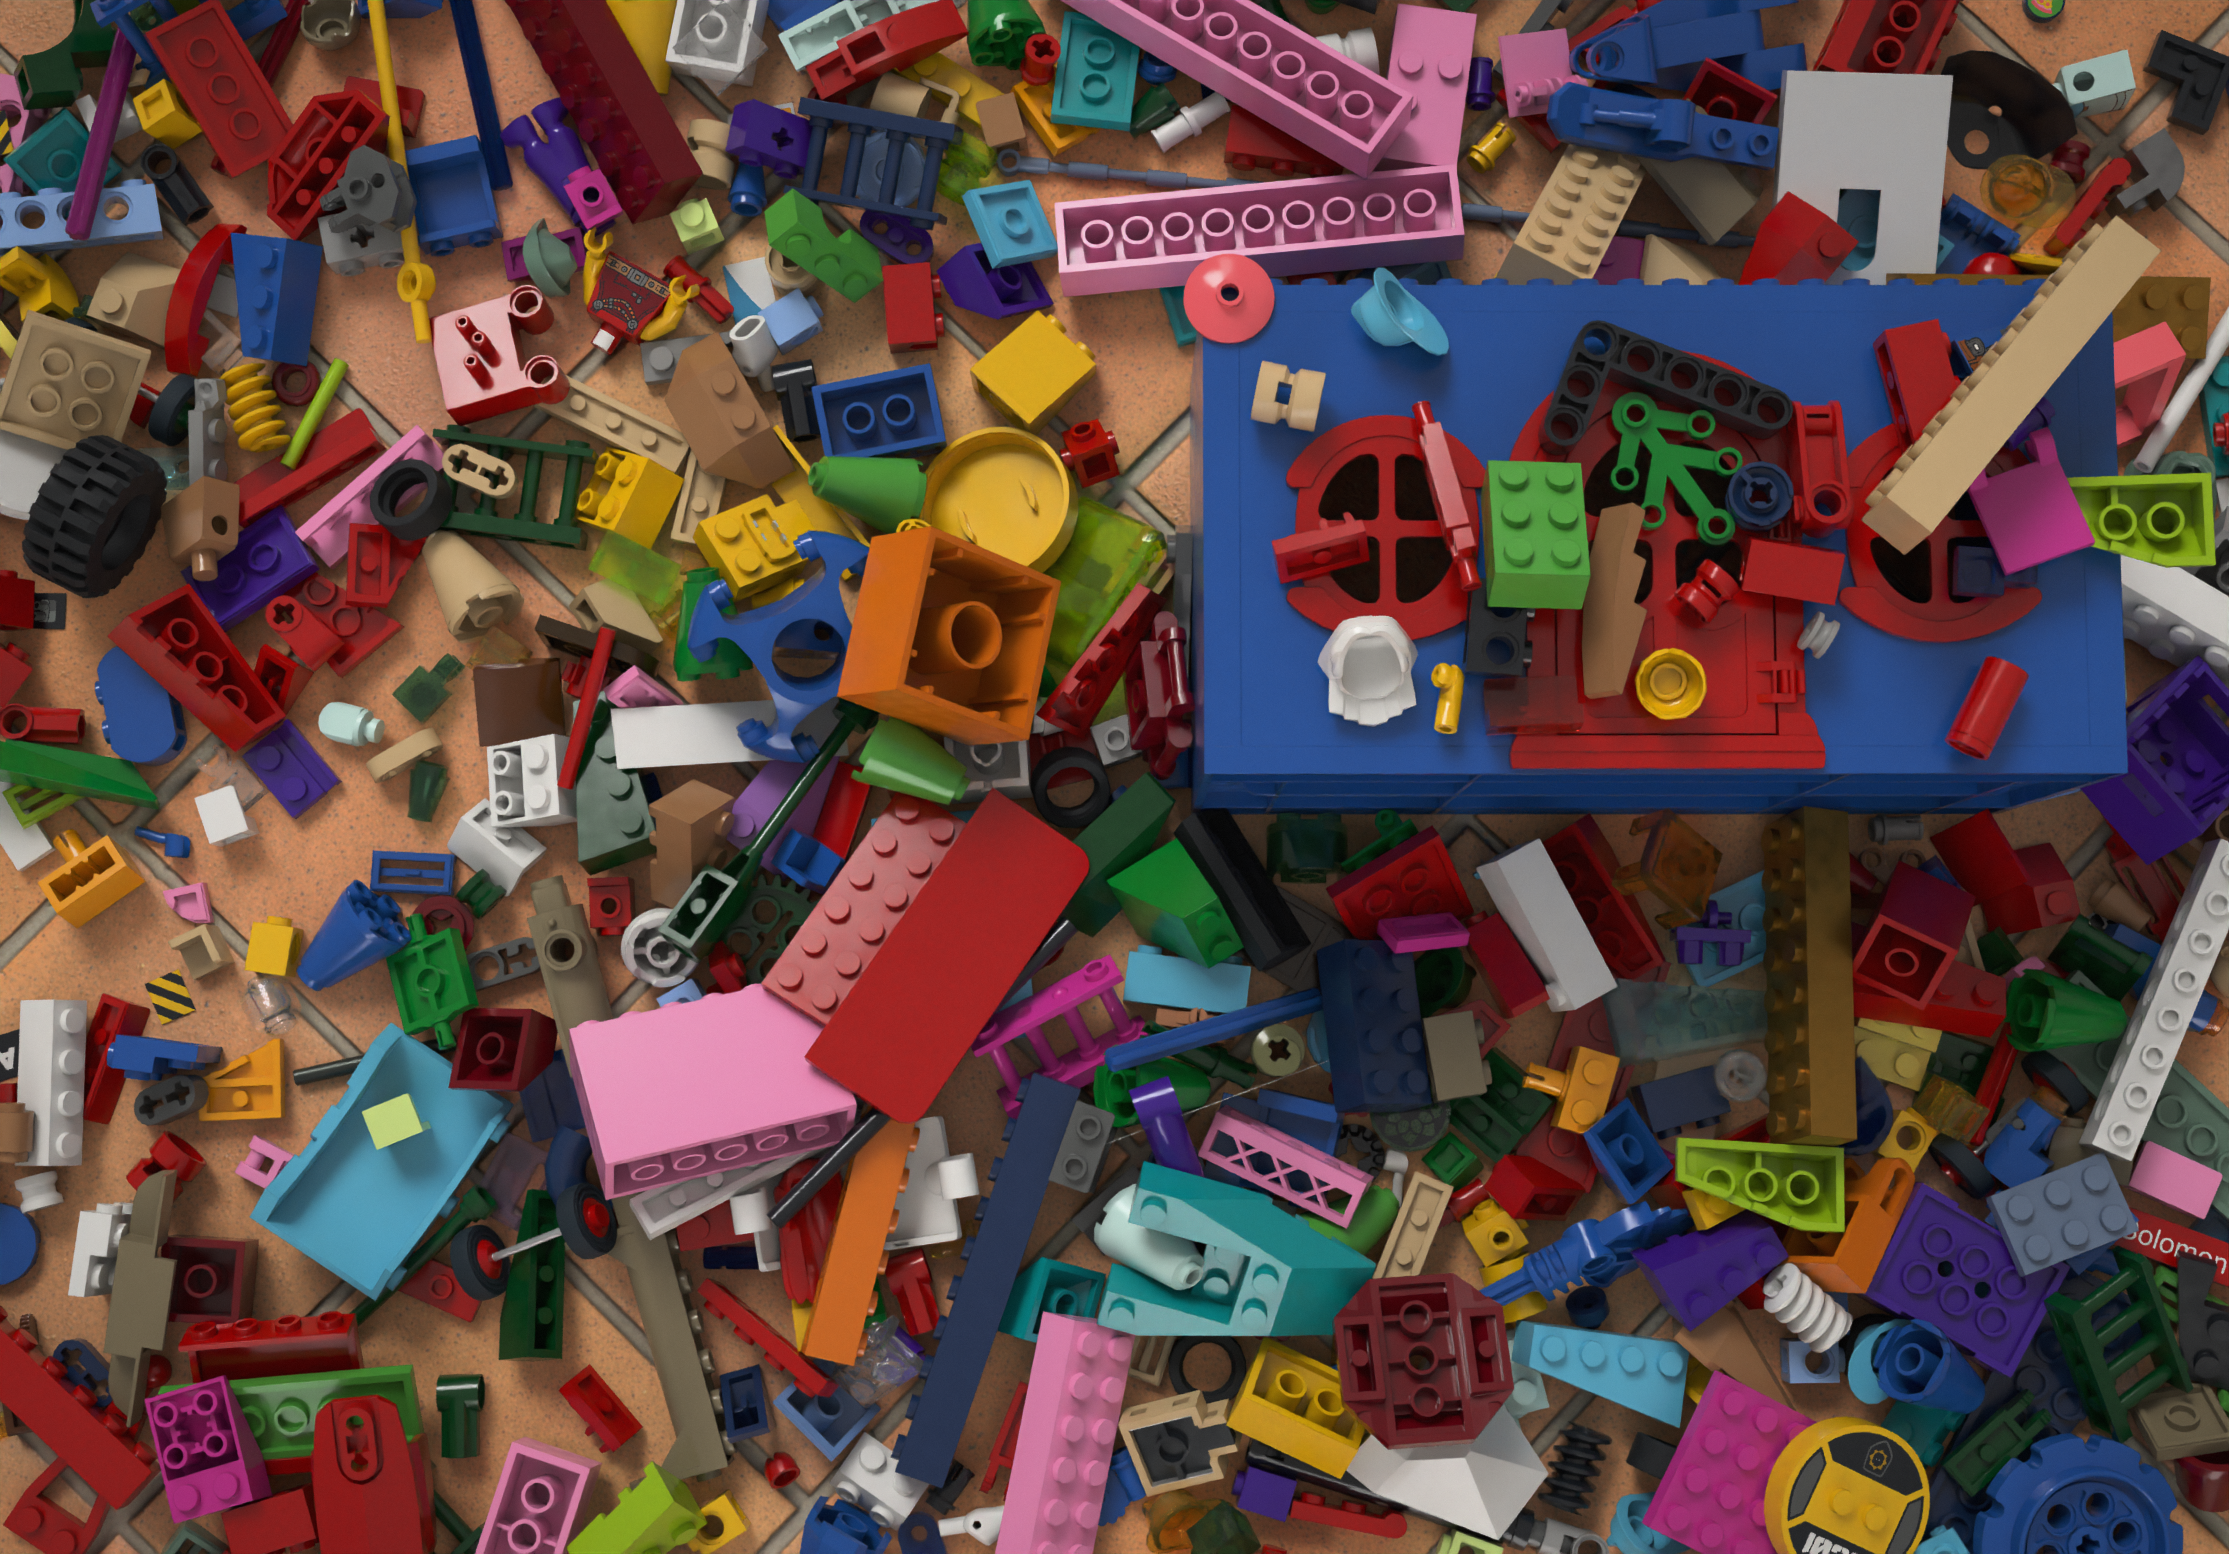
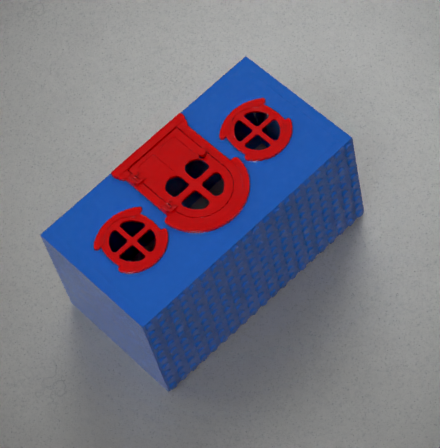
M1270 278L1275 296L1274 308L1269 322L1256 336L1241 343L1222 344L1205 338L1199 332L1196 333L1190 382V525L1193 531L1191 693L1194 694L1195 709L1191 711V733L1193 736L1191 742V814L1227 808L1231 815H1377L1384 809H1392L1398 815H1586L1588 813L1591 815H1787L1803 806L1848 812V815H1877L1879 813H1884L1885 815L1977 814L1987 808L1991 814H1999L2128 774L2121 555L2089 546L2005 576L1969 493L1965 491L1955 504L1956 520H1952L1946 515L1934 531L1925 538L1929 544L1930 599L1927 603H1917L1898 593L1883 577L1870 550L1872 539L1881 536L1861 520L1870 507L1864 501L1902 456L1872 343L1886 329L1934 319L1939 320L1941 331L1947 333L1950 342L1961 336L2011 323L2016 315L2033 300L2035 292L2046 279H2030L2022 282V285H2005L2004 279L1996 278L1978 281L1977 285H1960V280L1952 278L1935 280L1932 282V285H1915V280L1906 278L1890 280L1887 282V285H1870V280L1861 278L1845 280L1842 282V285H1825L1823 279L1816 278L1800 280L1797 282V285H1780L1779 280L1771 278L1755 280L1752 282V285H1735L1734 280L1726 278L1709 280L1707 285H1689V280L1681 278L1664 280L1662 285H1644V280L1635 278L1619 280L1617 285H1599V280L1590 278L1574 280L1572 285H1554L1553 280L1545 278L1529 280L1527 285H1509L1508 280L1500 278L1483 280L1481 282L1482 285H1464L1463 280L1455 278L1438 280L1436 285H1418V280L1410 278L1397 279L1404 289L1422 303L1443 327L1448 338L1449 349L1445 355L1437 356L1429 353L1414 341L1401 346H1383L1366 334L1353 317L1351 307L1373 286V280L1357 278L1346 281V285H1328V281L1325 279L1312 278L1302 280L1301 285H1283L1282 280ZM1228 287L1222 290L1221 296L1227 301H1233L1238 297V292L1234 288ZM2112 312L2043 395L2055 410V416L2051 418L2052 423L2048 428L2053 436L2058 460L2066 478L2118 476ZM1600 320L1611 323L1769 385L1787 394L1791 401H1799L1801 405H1827L1830 400H1838L1840 402L1844 424L1850 493L1853 494L1854 522H1850L1847 529L1835 530L1827 537L1813 538L1797 529L1796 524H1793L1790 508L1787 516L1776 528L1768 532L1751 533L1743 531L1735 525V532L1729 540L1739 546L1742 556L1746 534L1840 550L1845 554L1835 606L1746 591L1740 588V591L1732 600L1718 607V615L1710 624H1705L1696 618L1676 599L1674 593L1678 590L1676 585V546L1682 541H1699L1696 535L1698 519L1697 517L1681 516L1677 513L1674 505V486L1667 477L1662 504L1666 510L1665 521L1656 530L1650 531L1641 527L1637 541L1645 542L1650 547L1651 590L1647 598L1639 604L1647 610L1623 693L1621 695L1594 699L1584 695L1582 660L1584 602L1582 609H1555V614L1554 609L1536 608L1534 621L1526 622L1525 640H1532L1533 643L1530 668H1523V674L1519 678L1464 674L1465 680L1457 732L1443 734L1434 729L1440 688L1432 684L1431 675L1433 669L1439 663H1447L1450 666L1455 664L1462 670L1468 591H1463L1457 566L1452 561L1442 581L1422 599L1412 603H1402L1396 596L1397 540L1400 538H1443L1438 520H1401L1396 516L1395 512L1396 458L1401 455L1413 456L1424 463L1417 436L1418 427L1412 411V406L1415 403L1429 401L1435 422H1441L1459 487H1462L1463 490L1462 497L1476 544L1477 559L1475 563L1479 578H1486L1481 490L1488 460L1581 463L1584 493L1587 480L1595 465L1611 448L1621 443L1622 435L1612 424V409L1621 396L1638 391L1607 379L1604 382L1586 431L1572 451L1563 455L1550 454L1543 449L1538 439L1539 426L1571 345L1582 327L1591 321ZM1594 337L1584 339V345L1588 352L1593 355L1605 354V345L1601 340ZM1638 354L1628 355L1627 361L1631 369L1636 372L1648 371V363L1644 357ZM1262 361L1288 365L1290 373L1296 374L1301 368L1326 373L1314 432L1290 428L1286 419H1280L1276 424L1250 420ZM1681 371L1671 372V381L1676 387L1680 389L1691 388V381L1687 374ZM1571 379L1567 382L1568 390L1574 396L1582 398L1589 395L1588 386L1582 380ZM1279 387L1276 402L1288 405L1292 388ZM1725 388L1714 389V396L1718 403L1723 406L1734 405V398L1730 391ZM1650 397L1655 402V405L1659 410L1689 415L1692 414L1691 412H1688L1671 404ZM1758 405L1757 411L1761 420L1766 423H1776L1777 416L1774 409L1768 405ZM1637 407L1627 410V417L1633 422H1639L1644 418L1642 410ZM1696 418L1692 421V427L1696 432L1704 433L1709 428L1707 421L1703 418ZM1554 421L1551 423V431L1555 437L1562 440L1572 438V429L1564 421ZM1716 422L1712 434L1704 440H1694L1687 432L1657 429L1667 444L1680 446L1684 443H1698L1715 452L1731 447L1738 450L1742 456L1741 468L1749 463L1764 461L1776 464L1787 473L1791 480L1786 425L1777 434L1766 439L1754 438ZM2030 438L2025 439L2014 451H2009L2008 448L2006 449L2002 446L1986 465V477L1990 478L2032 463L2024 446L2025 441L2030 440ZM1640 440L1639 445H1641L1643 448H1645L1646 451H1647V453H1648V456H1649V468H1650V462H1651V456H1652V455L1649 453V451L1647 450V448L1644 446V444H1643V443L1641 442V440ZM1365 455L1375 457L1378 461L1379 513L1374 520L1362 521L1366 529L1367 538H1374L1379 545L1378 601L1375 603H1364L1356 600L1337 585L1329 572L1280 584L1271 541L1285 538L1292 534H1300L1315 529L1317 531L1320 530L1319 521L1322 518L1318 512L1319 504L1326 487L1335 474L1357 457ZM1723 455L1720 457L1729 470L1735 468L1736 462L1732 456ZM1763 491L1752 492L1750 502L1753 504L1756 501L1767 503V496ZM1814 502L1815 508L1819 513L1831 516L1830 509L1825 504ZM1650 508L1648 514L1644 516L1645 521L1648 523L1658 522L1660 519L1659 512L1654 508ZM1585 511L1589 544L1594 541L1600 517L1591 516ZM1711 519L1709 521L1708 527L1712 533L1721 534L1725 531V525L1720 519ZM1327 520L1329 527L1344 524V520ZM1956 537L1958 603L1951 601L1948 595L1947 542L1950 538ZM1490 607L1491 611L1501 618L1510 617L1513 612V607ZM1818 611L1825 614L1827 622L1836 620L1840 623L1833 642L1819 659L1812 656L1813 651L1810 648L1801 650L1797 647L1805 627ZM1357 616L1392 617L1405 630L1418 652L1411 670L1416 705L1403 710L1400 716L1389 718L1387 723L1376 726L1358 725L1357 721L1344 720L1343 716L1329 712V678L1317 663L1322 649L1337 626L1343 620L1356 618ZM1491 640L1488 642L1486 647L1488 658L1493 663L1505 664L1510 657V650L1507 644L1501 640ZM1665 648L1683 650L1696 658L1707 676L1706 695L1701 706L1686 718L1659 719L1647 711L1637 698L1634 681L1641 662L1657 650ZM1992 656L2020 667L2029 675V678L1989 759L1980 760L1954 749L1945 742V738L1985 657Z

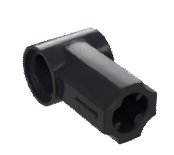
M154 144L143 152L141 156L143 171L153 181L185 226L197 223L208 215V212L214 207L189 173L183 161L169 146ZM164 159L172 160V165L166 173H155V168L160 161Z
M812 359L773 365L774 386L777 399L781 401L787 438L790 442L802 443L821 437L811 389L812 386H817Z

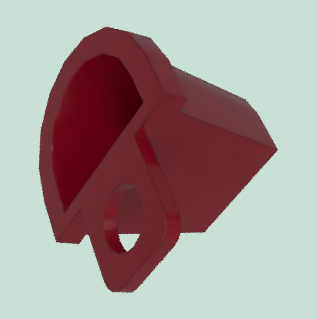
M2229 1451L2173 1459L2176 1484L2184 1498L2192 1506L2207 1512H2224L2229 1510Z

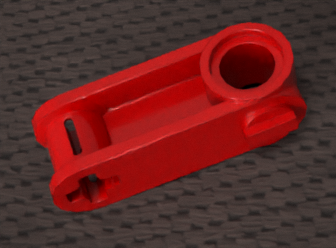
M1830 400L1827 405H1801L1799 401H1791L1793 412L1792 417L1786 424L1790 476L1794 491L1791 503L1792 522L1796 524L1797 529L1807 536L1823 538L1829 536L1835 530L1847 529L1850 522L1855 520L1853 494L1850 493L1842 408L1838 400ZM1814 502L1825 504L1830 509L1831 516L1819 513L1815 508Z

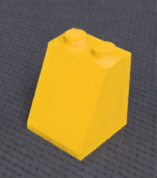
M1038 310L970 369L973 388L1017 429L1025 430L1036 436L1096 374V363L1093 361L1096 358L1094 353L1081 341L1074 344L1065 336L1064 333L1067 330L1057 318L1051 314L1045 317Z

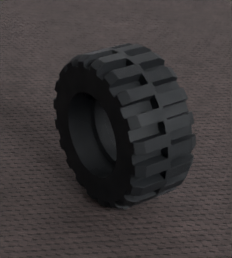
M96 435L77 442L76 447L69 449L63 455L59 464L56 463L49 472L51 475L46 483L43 482L36 502L32 503L29 511L30 518L25 523L23 532L25 539L22 541V550L25 553L23 557L33 573L83 598L104 596L109 593L110 589H115L121 583V579L124 576L129 575L134 568L133 565L142 557L148 541L152 539L156 531L155 526L161 518V506L166 501L167 495L165 491L167 478L158 461L109 436Z

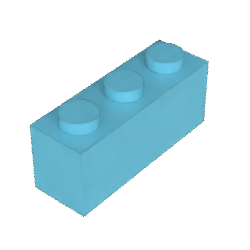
M1138 945L1137 952L1129 951L1123 1001L1189 1010L1198 1007L1199 1010L1203 1008L1206 1012L1229 1013L1246 1008L1251 966L1242 965L1243 958L1230 956L1208 969L1179 954L1178 957L1162 955L1161 947Z

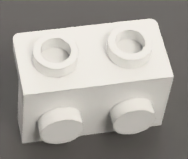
M864 1432L830 1481V1484L836 1488V1493L843 1500L852 1504L857 1503L870 1512L869 1515L874 1522L882 1527H891L897 1531L929 1484L896 1473L895 1469L898 1460L891 1458L892 1451Z

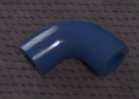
M562 1124L551 1142L544 1164L546 1189L555 1207L559 1195L565 1189L579 1183H589L586 1177V1167L593 1153L588 1137ZM609 1199L608 1202L613 1210L612 1200Z

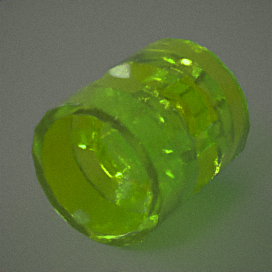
M963 132L961 146L949 144L948 150H944L946 158L942 159L936 191L948 199L966 206L962 196L968 190L981 188L979 179L989 176L998 161V155L981 140Z

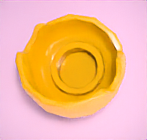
M1665 648L1653 652L1641 662L1634 679L1637 698L1643 707L1651 714L1663 720L1686 718L1701 706L1707 692V676L1702 665L1696 658L1677 648Z

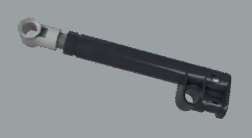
M1250 1437L1244 1463L1441 1526L1456 1529L1498 1544L1505 1543L1507 1547L1524 1551L1526 1545L1536 1548V1554H1578V1548L1582 1542L1594 1540L1597 1544L1596 1554H1609L1607 1543L1591 1529L1579 1528L1548 1517L1544 1521L1534 1519L1533 1510L1526 1508L1520 1511L1501 1538L1496 1540L1375 1494L1347 1471L1339 1479Z

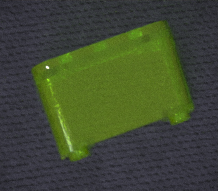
M1084 495L1078 499V517L1073 535L1057 561L1043 572V574L1061 581L1045 661L1068 674L1121 606L1126 596L1133 590L1141 575L1146 577L1150 571L1147 562L1158 563L1166 553L1167 543L1161 531Z

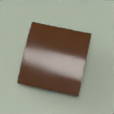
M560 658L519 659L517 664L475 665L473 677L480 747L495 746L551 734L566 735L562 679H560Z

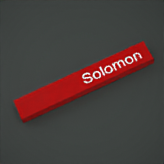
M2003 1182L2000 1183L1999 1188L2009 1189ZM2129 1207L2130 1211L2139 1219L2136 1223L2139 1231L2119 1238L2112 1246L2116 1247L2118 1245L2135 1254H2142L2148 1259L2177 1269L2176 1254L2178 1250L2215 1260L2218 1268L2212 1282L2229 1288V1243Z

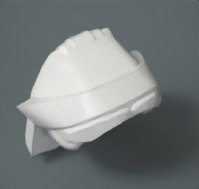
M1372 615L1343 620L1330 636L1317 662L1329 678L1328 703L1330 713L1341 715L1344 720L1357 721L1358 725L1376 726L1387 723L1389 718L1400 716L1403 710L1416 705L1411 670L1418 652L1410 637L1395 619L1389 616Z

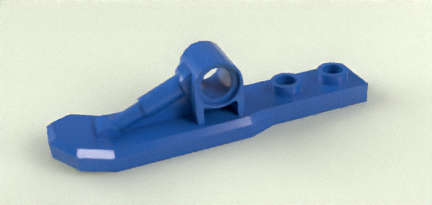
M1572 82L1565 83L1550 95L1546 120L1558 141L1576 146L1668 162L1698 158L1762 170H1770L1775 166L1779 135L1778 127L1699 114L1695 111L1696 104L1691 101L1680 99L1659 100L1591 88Z

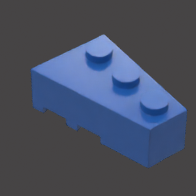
M231 233L242 355L273 362L307 366L323 246L287 238Z

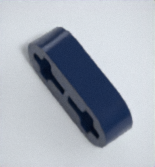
M81 1338L66 1340L54 1350L53 1357L67 1368L68 1373L65 1376L76 1386L82 1384L94 1393L97 1385L90 1375L98 1382L108 1381L110 1364L87 1340ZM68 1349L70 1351L81 1350L82 1354L78 1360L85 1367V1371L78 1364L72 1366L67 1364L66 1361L70 1358V1354L67 1352ZM109 1385L106 1387V1392L109 1394L108 1397L106 1395L97 1397L98 1401L95 1404L99 1408L108 1406L113 1401L109 1393Z

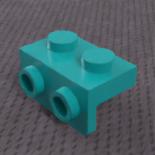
M1896 1401L1882 1422L1881 1427L1904 1439L1916 1452L1926 1470L1928 1466L1933 1467L1940 1460L1944 1452V1446L1942 1445L1950 1431L1956 1432L1960 1428L1967 1414Z

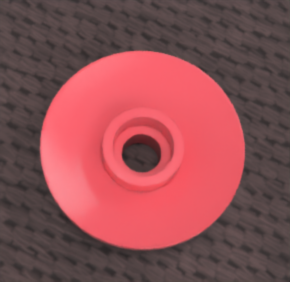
M1237 254L1216 255L1200 263L1190 274L1183 296L1186 316L1195 330L1205 338L1222 344L1241 343L1261 332L1271 318L1275 301L1273 285L1265 270L1255 261ZM1228 287L1234 288L1238 292V297L1233 301L1225 300L1221 296L1223 289Z

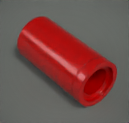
M1992 656L1985 657L1945 738V742L1968 756L1980 760H1988L2023 691L2029 675L2023 669L2008 661Z

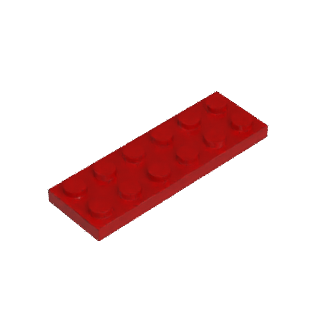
M1604 959L1618 987L1576 1010L1565 1011L1545 1067L1564 1072L1567 1068L1572 1047L1582 1046L1620 1058L1605 1114L1623 1100L1672 964L1665 961L1663 964L1630 982ZM1555 1103L1529 1137L1514 1152V1155L1531 1156L1580 1183L1586 1189L1585 1193L1590 1194L1598 1169L1583 1135L1550 1126L1556 1106Z

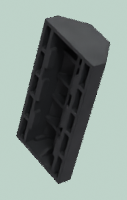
M1227 808L1194 812L1179 824L1173 833L1174 836L1179 840L1218 896L1245 950L1259 972L1275 967L1312 944Z

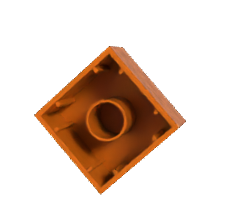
M932 526L872 537L837 697L968 746L1029 740L1061 581Z

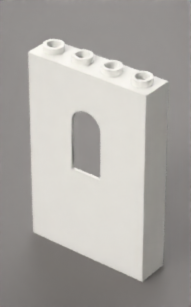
M1782 70L1778 119L1779 135L1775 158L1772 209L1784 194L1789 191L1828 215L1837 223L1840 189L1880 190L1876 248L1872 262L1866 268L1859 271H1849L1839 265L1826 280L1825 285H1842V282L1845 280L1857 278L1870 280V285H1886V273L1936 274L1953 75Z

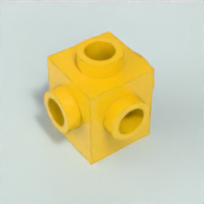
M1494 1199L1481 1202L1474 1208L1473 1214L1461 1220L1466 1237L1485 1267L1500 1259L1508 1260L1514 1258L1521 1253L1524 1248L1523 1246L1529 1243L1524 1230L1530 1226L1528 1221L1513 1219Z

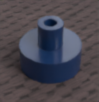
M1583 1286L1577 1288L1566 1299V1308L1570 1320L1577 1326L1597 1329L1609 1315L1610 1307L1606 1294L1599 1287Z

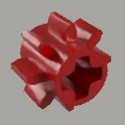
M581 655L578 664L570 661L567 662L560 678L569 683L565 693L581 699L592 658ZM609 666L606 668L600 692L604 691L603 689L614 681L606 676Z

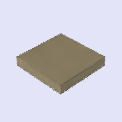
M2201 1382L2192 1383L2194 1389L2189 1393L2174 1386L2158 1388L2129 1410L2156 1462L2229 1451V1419L2210 1385Z

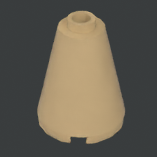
M438 530L426 539L422 554L448 630L453 637L455 636L461 643L476 642L495 634L492 627L503 620L508 625L514 620L524 603V598L515 584L456 531Z

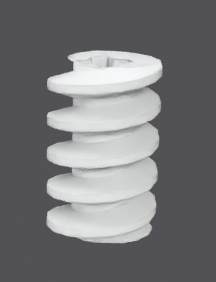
M1792 1263L1783 1264L1774 1269L1766 1278L1763 1285V1292L1766 1294L1763 1303L1764 1309L1770 1313H1775L1776 1319L1781 1323H1786L1787 1329L1791 1332L1798 1333V1338L1804 1343H1809L1810 1349L1814 1352L1826 1351L1842 1339L1850 1330L1853 1315L1846 1312L1840 1304L1834 1302L1830 1295L1823 1292L1820 1286L1812 1282L1807 1275L1800 1272L1796 1265Z

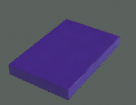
M279 505L238 533L236 548L217 561L218 577L211 581L195 580L192 575V566H188L181 571L186 583L191 585L224 632H227L269 604L271 600L281 596L319 570L306 543L295 533L298 529L289 512L282 505Z

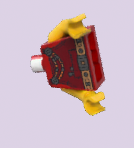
M596 227L589 230L584 236V244L589 251L586 253L583 269V302L591 319L601 325L591 344L602 352L612 355L622 337L640 346V343H644L646 340L653 341L675 330L688 306L687 299L699 294L700 288L698 284L690 286L687 292H685L682 283L686 279V275L674 278L668 284L612 251H609L606 256L603 251L612 245L614 240L612 233L607 232L603 237V244H600L595 239Z

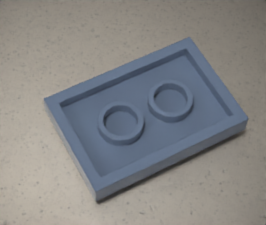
M2104 1152L1986 1197V1201L2020 1277L2139 1231Z

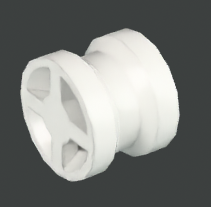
M56 1171L44 1172L14 1181L16 1190L21 1192L23 1202L20 1205L22 1214L64 1203L62 1194L56 1190L55 1182L58 1179Z

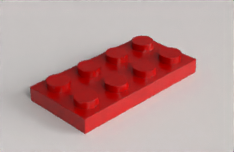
M208 0L144 34L145 39L229 178L232 180L269 160L293 124L220 1Z

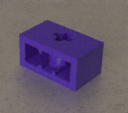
M752 99L735 105L725 151L739 156L738 160L743 164L755 167L764 165L773 168V173L779 177L796 179L798 175L804 174L812 126L809 125V120Z

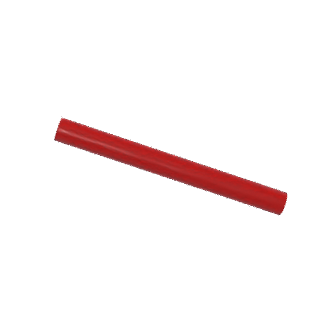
M600 627L557 786L570 790L574 788L617 632L615 630Z

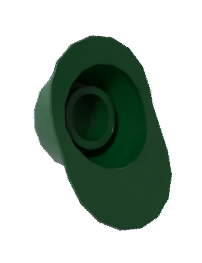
M1459 947L1427 950L1414 961L1421 1020L1428 1018L1438 1009H1449L1459 1006L1469 995L1472 980L1476 977L1477 972L1474 967L1465 962Z

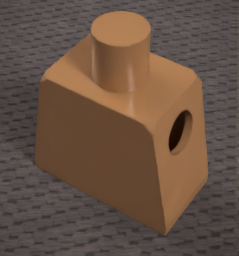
M202 476L161 506L169 558L173 562L192 566L193 578L198 581L216 579L218 577L217 561L233 551L238 544L239 485L208 476Z

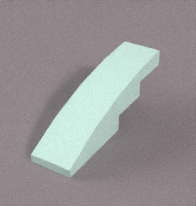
M843 0L780 33L778 36L796 71L799 72L806 69L805 66L838 49L836 41L894 14L939 0Z

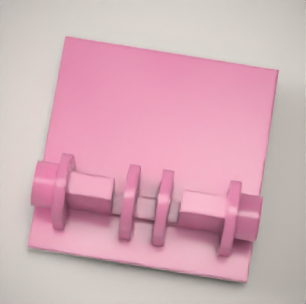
M1566 28L1498 37L1509 118L1548 113L1550 95L1567 82L1588 87V82L1585 78H1581L1579 75H1572L1569 65L1570 52Z

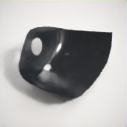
M1970 50L1947 57L1941 75H1953L1947 145L1961 165L1972 169L2020 167L2047 155L2078 134L2073 110L2062 92L2036 72L1993 51ZM1992 106H1997L2002 110V114L2000 117H1997V115L1989 112L1988 109ZM1980 130L1987 135L1989 146L1982 154H1973L1966 149L1964 139L1970 131Z

